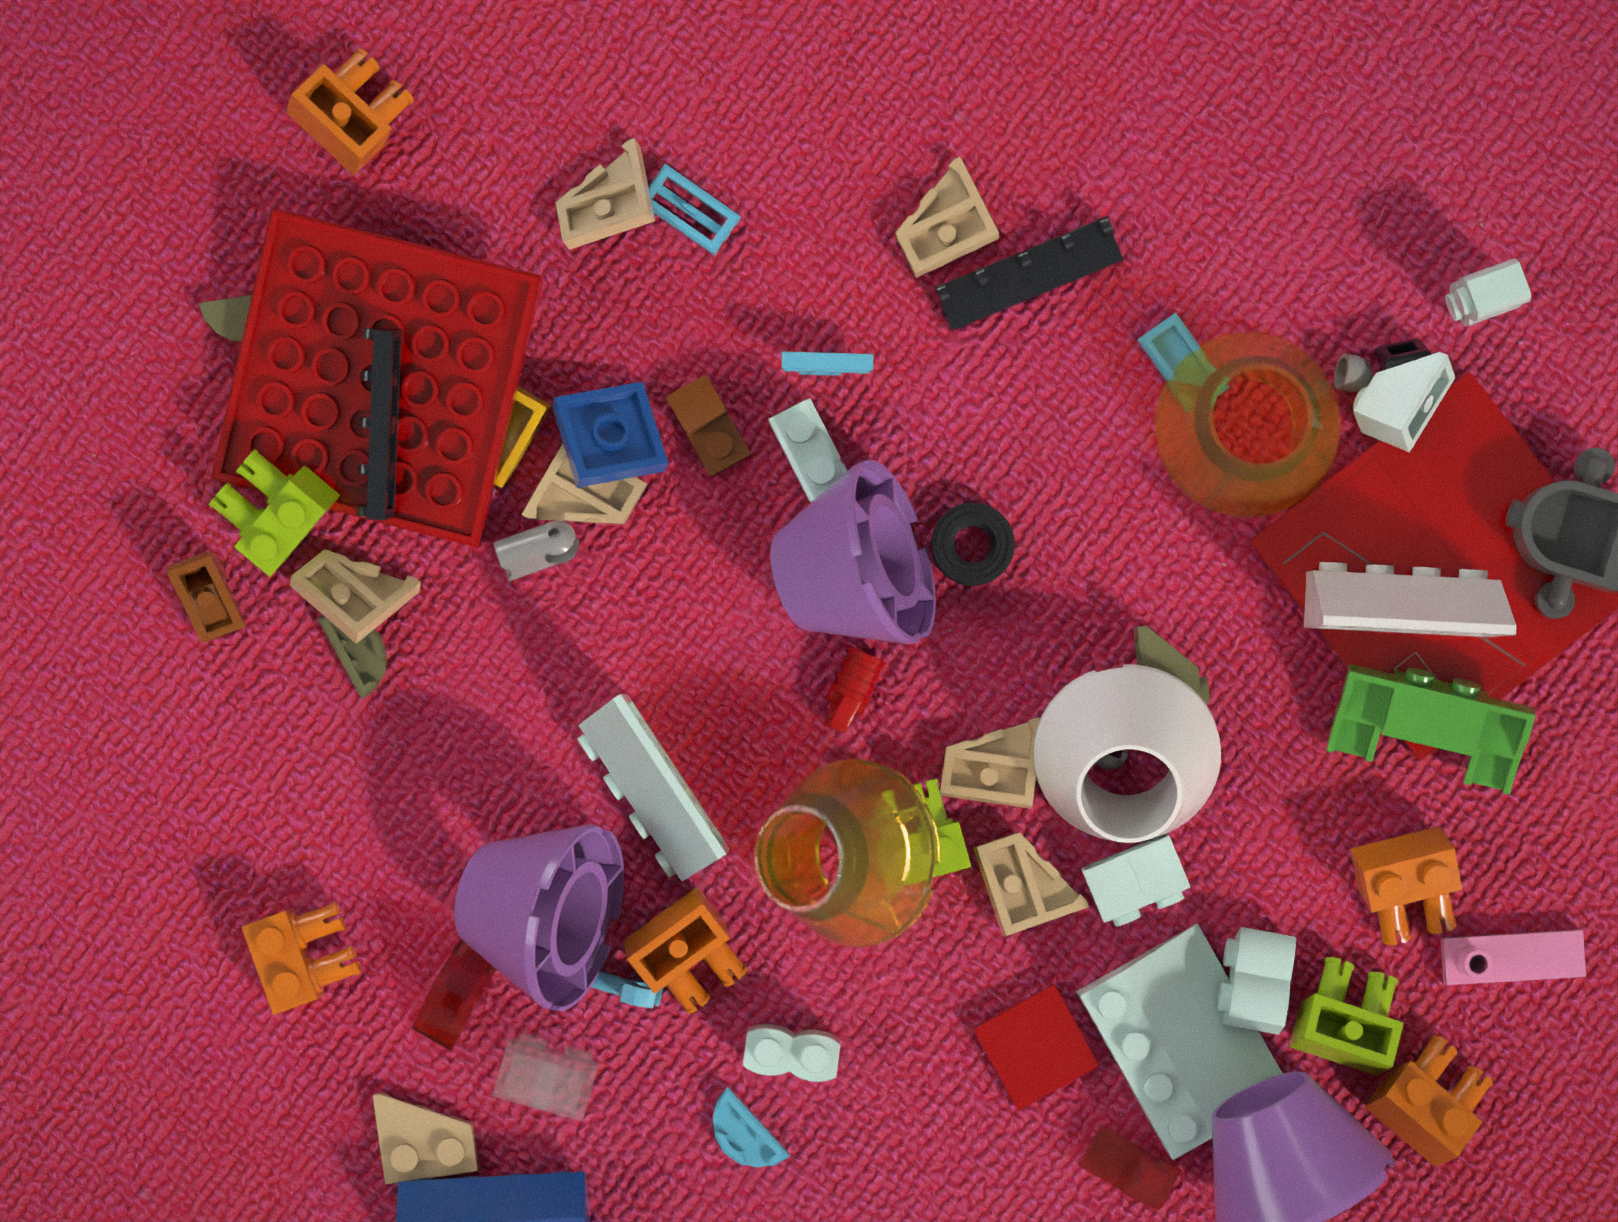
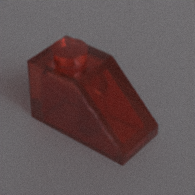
M460 939L437 975L411 1029L452 1051L488 989L497 969Z

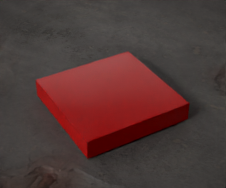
M1054 983L973 1027L976 1036L1018 1111L1099 1067L1096 1058Z

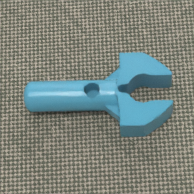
M602 971L598 974L596 981L591 987L620 996V1002L645 1008H653L654 1005L659 1006L663 991L662 988L654 994L643 979L628 980Z

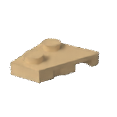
M635 138L628 140L622 145L625 152L606 169L601 165L597 166L586 176L580 186L572 188L555 202L562 241L569 250L655 221L641 147Z
M961 157L952 161L948 172L934 189L931 188L920 201V207L913 215L908 216L895 233L896 239L916 278L999 239V232Z
M562 444L522 515L528 519L625 525L647 487V483L633 477L577 488L564 445Z
M325 549L291 576L290 586L356 644L418 594L421 584L415 577L407 575L404 581L381 574L379 566L363 561L353 562L344 555Z
M1034 718L1027 723L1012 728L1000 729L985 734L981 738L972 741L966 740L946 747L940 783L941 796L1031 809L1036 782L1034 740L1041 718Z
M1020 832L973 847L1002 936H1008L1089 907L1087 900L1081 894H1077L1060 877L1061 874L1036 852L1035 847Z
M382 1092L373 1095L385 1184L479 1170L472 1122L454 1116H446L435 1112L433 1109L389 1097L390 1095Z

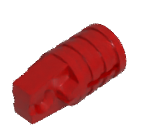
M848 646L846 650L847 655L843 658L842 666L836 674L835 681L831 683L825 698L832 701L825 717L824 724L842 733H846L855 713L863 715L870 701V694L874 691V685L879 680L882 668L884 669L886 662L851 646Z

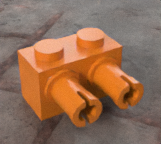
M358 48L354 55L335 73L323 63L291 94L286 113L353 176L385 146L392 129L389 124L407 106L413 103V97L407 89L399 95L402 85L395 80H392L369 105L355 94L373 74L379 71V65L373 57L366 62L365 58L368 56V53L361 48Z
M1441 826L1350 849L1358 890L1371 913H1378L1382 933L1381 939L1384 944L1398 945L1396 933L1400 935L1402 943L1411 939V931L1409 930L1404 905L1420 900L1423 901L1427 922L1426 928L1429 933H1443L1441 922L1445 923L1447 932L1455 929L1457 925L1449 893L1462 890L1455 848Z
M698 886L623 940L627 960L655 994L667 986L687 1014H692L698 1010L695 1006L696 1001L703 1007L711 996L689 971L692 966L703 958L719 977L724 987H729L735 983V980L732 978V972L740 980L748 971V967L741 962L726 943L730 937L725 920Z
M336 901L300 916L295 913L294 908L241 927L273 1015L319 999L325 995L323 986L353 975L362 974L359 961L343 965V962L357 957L352 945L315 960L311 957L308 950V942L337 931L346 930L343 917L330 922L327 921L328 917L341 913Z
M1432 1036L1429 1044L1415 1063L1409 1061L1388 1072L1364 1106L1434 1167L1453 1160L1461 1154L1483 1122L1472 1111L1486 1091L1493 1085V1081L1488 1075L1484 1076L1482 1080L1479 1079L1483 1074L1481 1069L1468 1066L1464 1071L1465 1074L1451 1093H1448L1436 1081L1450 1061L1455 1058L1457 1050L1453 1045L1448 1046L1444 1050L1443 1048L1448 1041L1440 1036Z

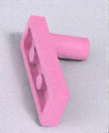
M1580 929L1441 938L1443 983L1445 985L1586 977L1583 930Z

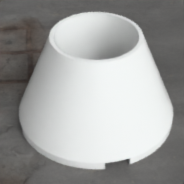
M1123 664V668L1108 669L1100 672L1093 670L1066 685L1056 694L1042 714L1034 740L1035 773L1044 796L1054 810L1068 823L1087 834L1124 843L1141 842L1159 837L1175 830L1190 820L1211 795L1218 778L1221 763V746L1216 723L1202 698L1179 678L1156 668L1134 664ZM1124 749L1141 750L1150 753L1163 761L1170 769L1158 785L1146 792L1135 795H1119L1108 792L1097 786L1086 774L1091 766L1101 757Z

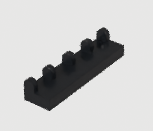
M1108 216L1071 232L1063 233L1059 237L1030 249L1017 252L1013 256L984 268L976 269L950 282L935 286L934 291L951 331L954 332L1121 263L1124 259L1113 236L1114 231Z
M363 328V338L373 340L372 371L362 370L361 380L372 381L370 417H360L359 427L370 428L369 464H358V474L368 475L367 504L357 505L356 515L367 516L366 519L387 520L395 517L402 330Z

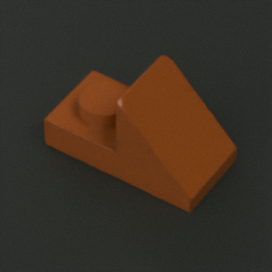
M706 374L666 396L668 403L711 478L751 456Z
M209 550L166 566V572L201 643L245 627L244 616L226 582L223 561Z

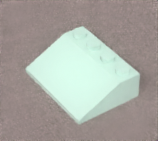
M619 694L579 725L584 733L577 738L592 761L600 757L610 772L603 777L606 784L618 800L626 796L635 810L634 813L629 815L630 820L643 839L650 835L653 837L661 851L655 854V857L669 878L677 874L680 880L684 881L728 853L730 848L627 694Z
M1197 923L1076 991L1172 1160L1212 1139V1113L1222 1102L1257 1082L1283 1074L1259 1031L1223 1025L1224 1011L1217 1010V1001L1221 983H1229V978Z

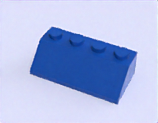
M560 1171L549 1174H511L509 1176L493 1177L467 1176L455 1179L399 1181L396 1222H590L586 1173Z

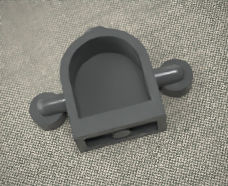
M1602 448L1587 449L1576 457L1574 473L1580 482L1559 481L1540 487L1531 492L1523 501L1514 499L1507 513L1505 525L1513 528L1515 546L1521 557L1535 570L1553 576L1552 582L1540 586L1534 596L1536 610L1540 615L1548 619L1563 618L1572 611L1575 604V596L1571 589L1572 582L1606 593L1618 592V493L1601 488V485L1612 477L1615 463L1610 453Z

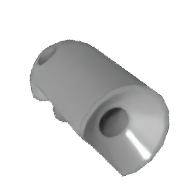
M557 520L494 542V547L500 565L506 571L508 581H512L573 559L579 549V540L570 524Z

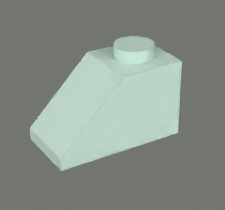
M1438 352L1377 372L1368 387H1363L1358 392L1354 401L1353 412L1361 432L1410 453L1455 379L1448 355Z

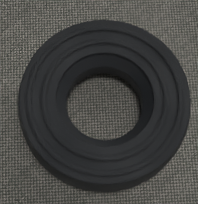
M977 502L963 503L948 510L938 520L931 538L932 556L939 570L950 580L966 586L984 585L998 578L1009 566L1015 548L1014 534L1007 519L995 508ZM965 527H980L990 537V552L986 558L979 562H967L961 559L955 550L954 542L956 535Z

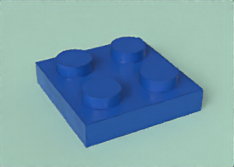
M643 382L554 397L552 409L577 488L666 471L669 463Z

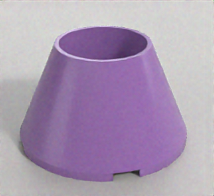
M867 460L855 464L780 529L772 539L770 560L774 583L784 609L791 620L802 630L902 644L920 642V638L929 636L935 619L936 598L927 547L918 549L910 524L918 521L915 511L900 483L880 462Z
M587 824L486 843L473 854L462 874L456 894L454 910L455 926L459 937L534 1002L545 1009L564 1011L577 1004L596 981L609 955L611 947L603 944L611 918L620 919L624 893L623 857L615 835L611 831L603 830L600 826Z
M1305 1072L1284 1073L1257 1082L1226 1099L1212 1113L1215 1222H1324L1349 1209L1374 1192L1388 1178L1384 1170L1387 1164L1389 1167H1394L1395 1165L1390 1150Z

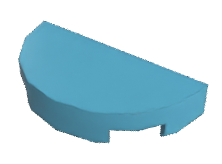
M782 352V370L784 372L796 371L801 375L840 376L841 373L867 374L873 371V354Z
M727 1086L717 1099L713 1115L715 1138L723 1152L737 1163L753 1167L774 1166L788 1158L790 1153Z

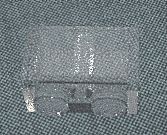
M521 1033L519 1039L511 1037L506 1045L492 1096L583 1121L600 1066V1062L591 1060L593 1053L573 1046H566L564 1052L546 1047L548 1040L527 1033Z

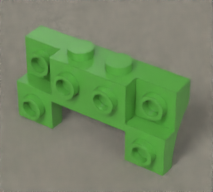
M1349 664L1340 702L1337 704L1326 746L1328 752L1334 753V750L1365 757L1366 761L1372 762L1382 729V735L1469 755L1463 777L1464 784L1471 785V783L1492 787L1502 790L1504 794L1510 795L1518 765L1531 734L1536 715L1534 707L1488 697L1486 691L1480 690L1481 686L1469 680L1453 679L1452 683L1435 680L1434 674L1418 668H1407L1406 673L1395 670L1394 674Z

